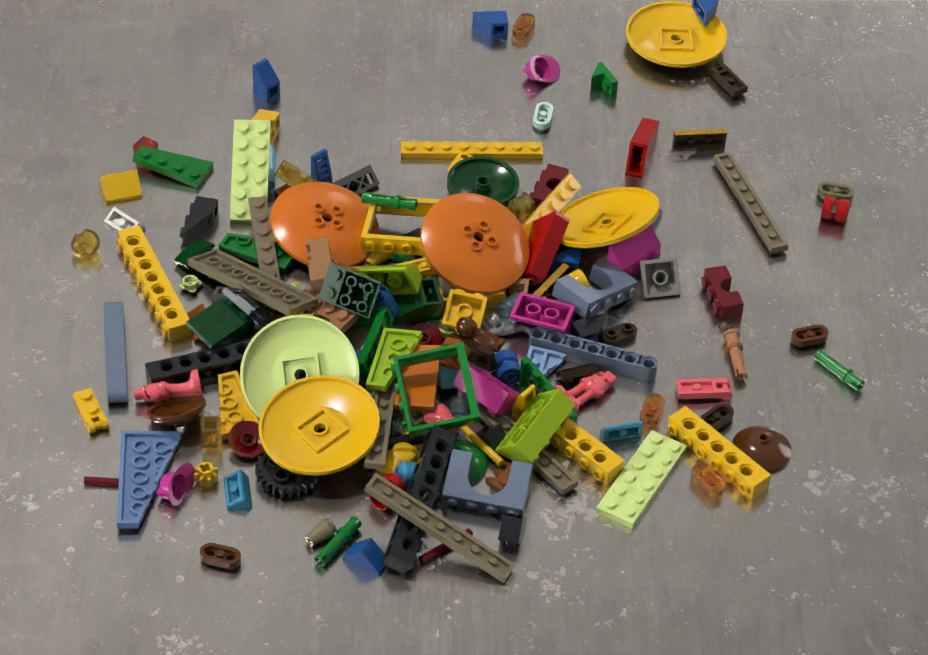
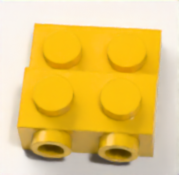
M450 289L442 326L455 329L456 323L461 317H470L477 323L478 328H481L488 297H484L480 293H466L462 289Z

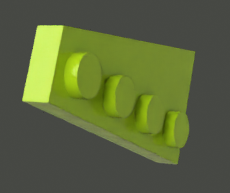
M394 328L383 329L367 378L366 390L387 391L396 377L392 375L391 365L394 364L393 357L412 353L423 337L422 331Z

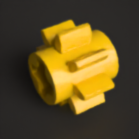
M201 462L198 467H194V482L199 481L200 486L211 487L214 482H218V467L213 468L212 463Z

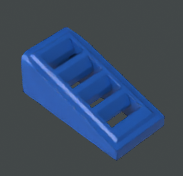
M325 148L311 155V182L333 183L328 153Z

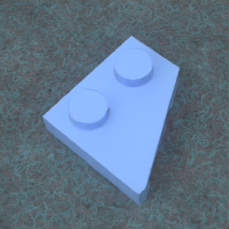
M530 345L527 356L542 374L547 377L565 361L566 354Z

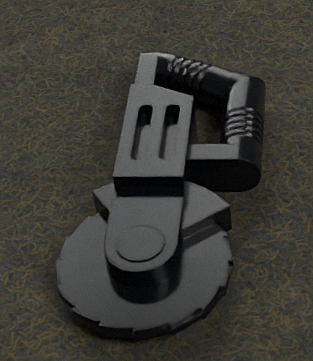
M231 287L223 289V294L247 313L248 317L261 329L274 321L265 313V310L261 309L260 303L251 298L245 290Z

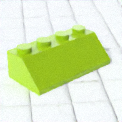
M417 264L353 267L382 282L381 286H386L392 295L418 294L422 274Z
M560 388L538 393L495 451L512 461L534 463L539 458L538 454L549 445L550 438L561 429L560 425L571 416V411L575 404Z

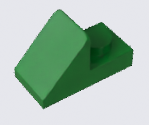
M602 61L598 62L591 78L590 89L603 87L610 96L617 95L618 80Z

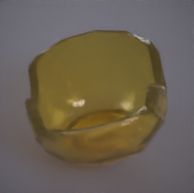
M85 229L81 234H75L71 242L72 252L78 258H91L97 254L100 248L99 235L89 229Z

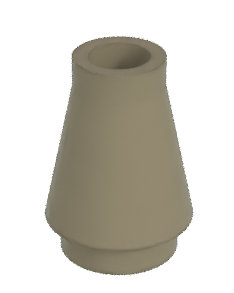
M329 518L321 519L313 530L305 536V539L313 547L315 544L333 537L337 531L336 526Z

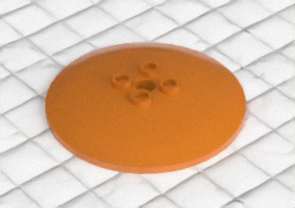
M305 182L286 189L275 200L270 213V227L273 236L286 253L301 263L310 264V259L307 258L308 251L305 241L326 236L328 237L333 260L336 259L337 262L354 267L364 262L372 253L362 251L361 234L369 205L361 203V197L354 192L332 183ZM375 216L371 234L379 235V224ZM323 218H328L330 221H324Z
M458 193L447 196L435 203L423 220L420 240L423 253L429 265L443 280L458 289L480 294L500 292L511 287L521 277L527 267L529 242L523 226L509 209L489 197L473 193ZM474 236H479L482 242L475 240Z

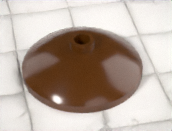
M183 396L168 399L147 410V417L152 422L161 425L183 427L204 410L206 400L201 396Z
M747 427L739 431L732 441V444L769 473L785 467L791 457L792 449L788 439L782 433L770 427Z

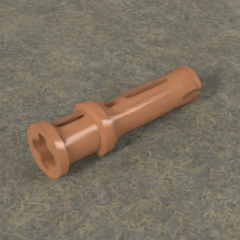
M728 329L723 333V339L727 343L726 351L731 356L735 379L740 382L745 381L744 378L747 379L748 375L742 356L743 344L739 340L740 332L737 329Z

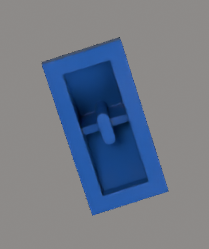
M692 0V8L703 25L708 26L717 13L718 0Z
M571 247L556 255L549 272L553 274L563 263L570 266L569 274L579 269L581 248Z
M372 538L353 543L343 556L344 561L378 576L386 567V565L382 564L385 553Z

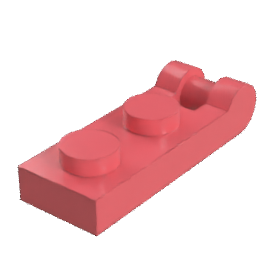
M727 378L676 380L678 399L722 398L723 400H729L733 396L732 390L729 389L730 381Z

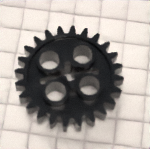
M263 451V456H258V462H256L255 476H257V482H260V487H266V492L273 490V496L281 493V498L285 494L292 498L293 493L299 497L300 491L307 494L308 488L314 489V484H318V478H321V475H303L288 471L271 460L265 451Z

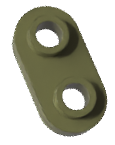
M822 182L818 186L817 193L823 199H825L826 195L836 197L838 201L841 198L852 200L854 189L848 185Z

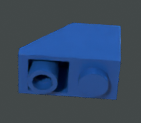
M473 12L472 27L490 37H508L507 12Z
M264 58L252 65L253 93L266 102L279 96L280 81L268 59Z

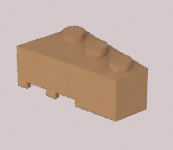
M327 236L305 241L308 251L307 258L310 259L308 267L314 296L320 295L330 262H337L336 259L333 260Z

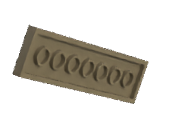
M218 249L188 259L189 267L231 288L245 290L251 298L286 316L296 315L318 305L317 297Z

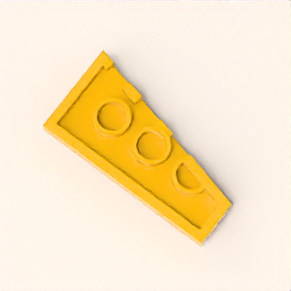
M237 370L219 374L222 440L228 439L231 428L238 422L254 421L259 424V421L245 400Z

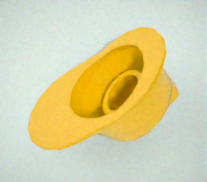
M405 442L395 444L392 449L387 451L385 470H377L384 474L394 473L396 466H399L403 461L417 462L419 456L417 448Z

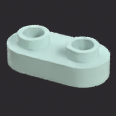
M540 102L536 105L533 117V126L535 128L544 130L550 127L553 115L552 104Z

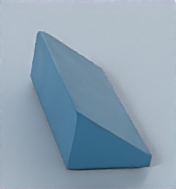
M643 421L605 426L600 430V435L603 442L641 437Z
M241 469L224 477L227 509L251 508L252 499L249 477Z

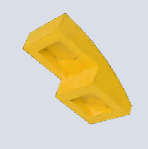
M532 384L516 398L512 407L511 419L518 421L521 417V410L524 411L535 399V385Z

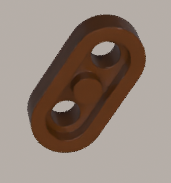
M823 325L797 328L792 332L791 342L798 347L824 343L828 338L829 331Z
M206 543L200 548V559L209 565L234 569L241 563V553L233 547Z

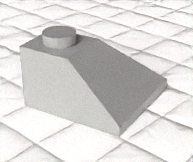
M677 257L640 261L644 298L681 294Z

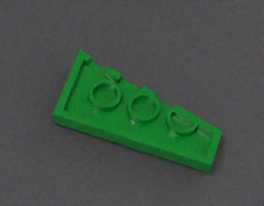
M140 146L132 159L134 163L196 189L213 168L214 163L145 146Z
M528 356L521 359L520 388L525 391L533 384L536 386V396L541 392L555 390L554 386ZM572 409V414L569 418L577 424L578 414Z

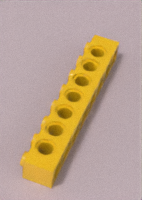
M140 225L118 231L119 239H116L118 249L123 251L125 262H129L130 272L135 274L137 285H141L143 297L148 299L150 310H154L156 322L161 324L163 335H167L170 342L192 336V331L185 325L189 317Z

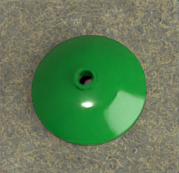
M455 439L454 449L473 453L474 460L469 477V483L472 485L478 482L487 471L488 461L486 454L470 441ZM448 467L443 473L445 478L442 484H445Z

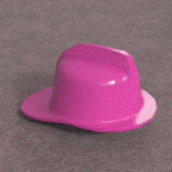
M533 55L527 62L523 72L527 74L530 80L535 82H555L560 76V66L556 59L551 56Z
M186 462L179 466L175 472L164 474L156 491L157 495L169 500L172 505L178 506L194 484V466Z

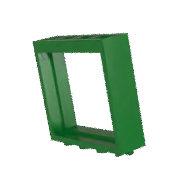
M387 306L374 307L370 319L357 315L359 319L352 325H372L358 358L360 377H368L383 329L391 328L394 321Z
M464 342L393 357L394 364L391 365L392 375H397L398 382L394 383L396 394H401L402 401H399L398 404L400 413H405L406 420H402L404 432H409L410 438L426 435L435 424L445 430L481 423ZM458 356L471 415L414 427L401 368Z

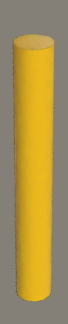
M468 426L460 428L498 466L504 464L505 460Z

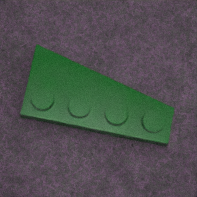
M232 233L225 235L219 244L220 251L258 264L255 240L251 239V236ZM274 242L279 272L286 273L295 259L286 253L277 242Z

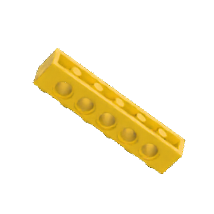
M684 406L668 417L667 431L687 445V448L692 450L700 459L708 463L713 470L719 472L728 482L736 486L750 499H754L769 488L771 474L688 407Z
M570 418L564 420L560 425L561 429L550 438L551 445L558 448L568 458L575 461L582 469L588 471L596 480L601 481L606 486L617 479L624 469L625 460Z

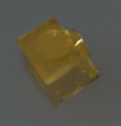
M522 192V196L509 200V205L506 208L521 221L528 218L534 212L535 201L526 192Z

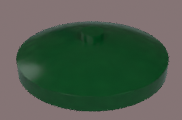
M474 156L460 160L451 167L447 176V189L450 195L458 193L479 194L489 197L506 207L517 197L519 177L516 171L504 161L487 156Z

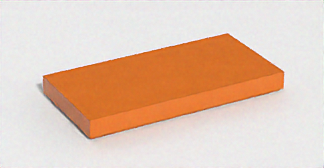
M418 344L412 353L441 346ZM439 360L401 368L410 410L434 411ZM395 392L394 409L400 410L398 402L402 401L401 394L397 395Z

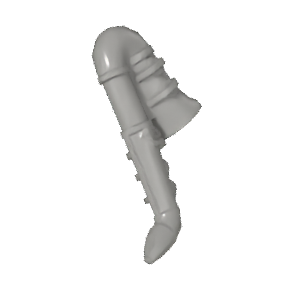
M491 313L487 319L482 321L480 330H486L501 337L522 331L529 335L531 327L526 324H514L513 326L508 325L505 327L502 325L500 318L495 313Z

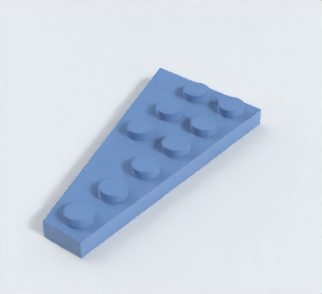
M121 430L117 528H139L160 484L161 478L165 474L179 445L182 432Z

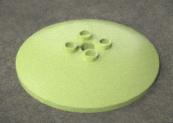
M310 315L282 317L263 327L248 344L240 367V383L247 404L258 418H260L266 403L276 392L286 385L297 381L295 374L298 370H304L306 377L330 375L349 379L359 384L360 377L358 358L348 338L330 322Z

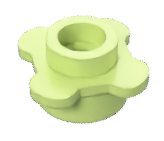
M187 275L183 278V283L179 285V288L195 293L197 288L202 285V282L194 275Z

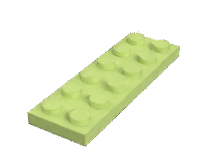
M234 119L230 222L252 223L248 198L267 196L268 202L270 120Z
M651 430L597 505L596 513L632 529L686 452L687 445Z

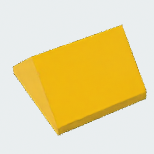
M137 169L99 177V183L106 204L142 197Z

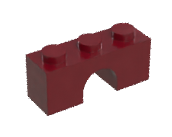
M548 164L546 169L542 170L540 181H536L534 192H531L528 198L530 211L536 210L565 176L568 175L569 169Z
M726 265L705 268L704 276L701 277L702 286L706 288L709 301H712L714 313L718 314L720 321L742 317L744 307L739 292H729L732 277Z

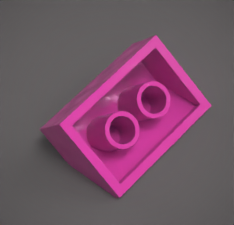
M650 225L631 238L609 245L607 260L633 278L641 271L640 261L659 259L661 243Z
M520 292L509 319L569 334L571 324L574 321L575 305Z
M469 365L477 404L480 406L485 405L488 407L487 411L495 416L498 414L507 415L512 411L513 404L520 393L482 368ZM460 369L452 384L458 387L457 391L467 396Z

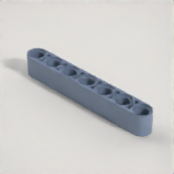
M123 301L103 303L108 404L128 402Z
M533 327L529 332L528 347L531 345L565 353L566 361L581 365L597 364L600 370L610 371L611 373L645 382H652L656 379L658 361L652 356L542 327Z

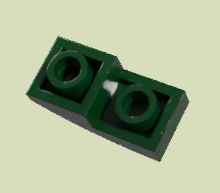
M199 239L187 246L174 261L177 265L190 270L191 267L188 266V259L211 251L215 245L204 239Z

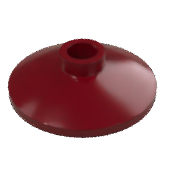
M418 323L408 329L422 331L423 337L418 344L441 345L442 333L433 324Z
M241 421L231 428L228 442L236 454L246 458H253L265 451L260 441L258 423L254 421ZM248 440L251 444H246L244 441Z

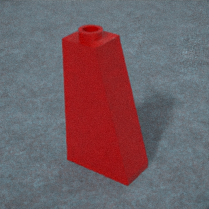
M642 118L630 141L625 174L643 177L657 139L660 121Z
M558 211L551 212L534 220L528 238L529 260L524 273L520 277L522 279H529V285L531 286L545 281L570 222L568 217Z

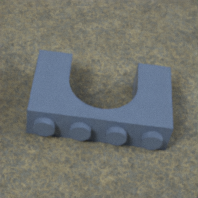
M605 258L593 264L589 277L591 281L604 290L586 287L568 274L556 279L552 296L561 302L575 305V312L583 318H588L633 298L637 291L638 281Z
M452 449L442 492L443 501L452 506H457L458 504L466 505L467 508L473 510L478 508L486 509L490 513L503 512L510 514V516L524 515L533 474V464L513 460L506 486L498 493L484 495L475 491L469 483L474 460L473 453Z

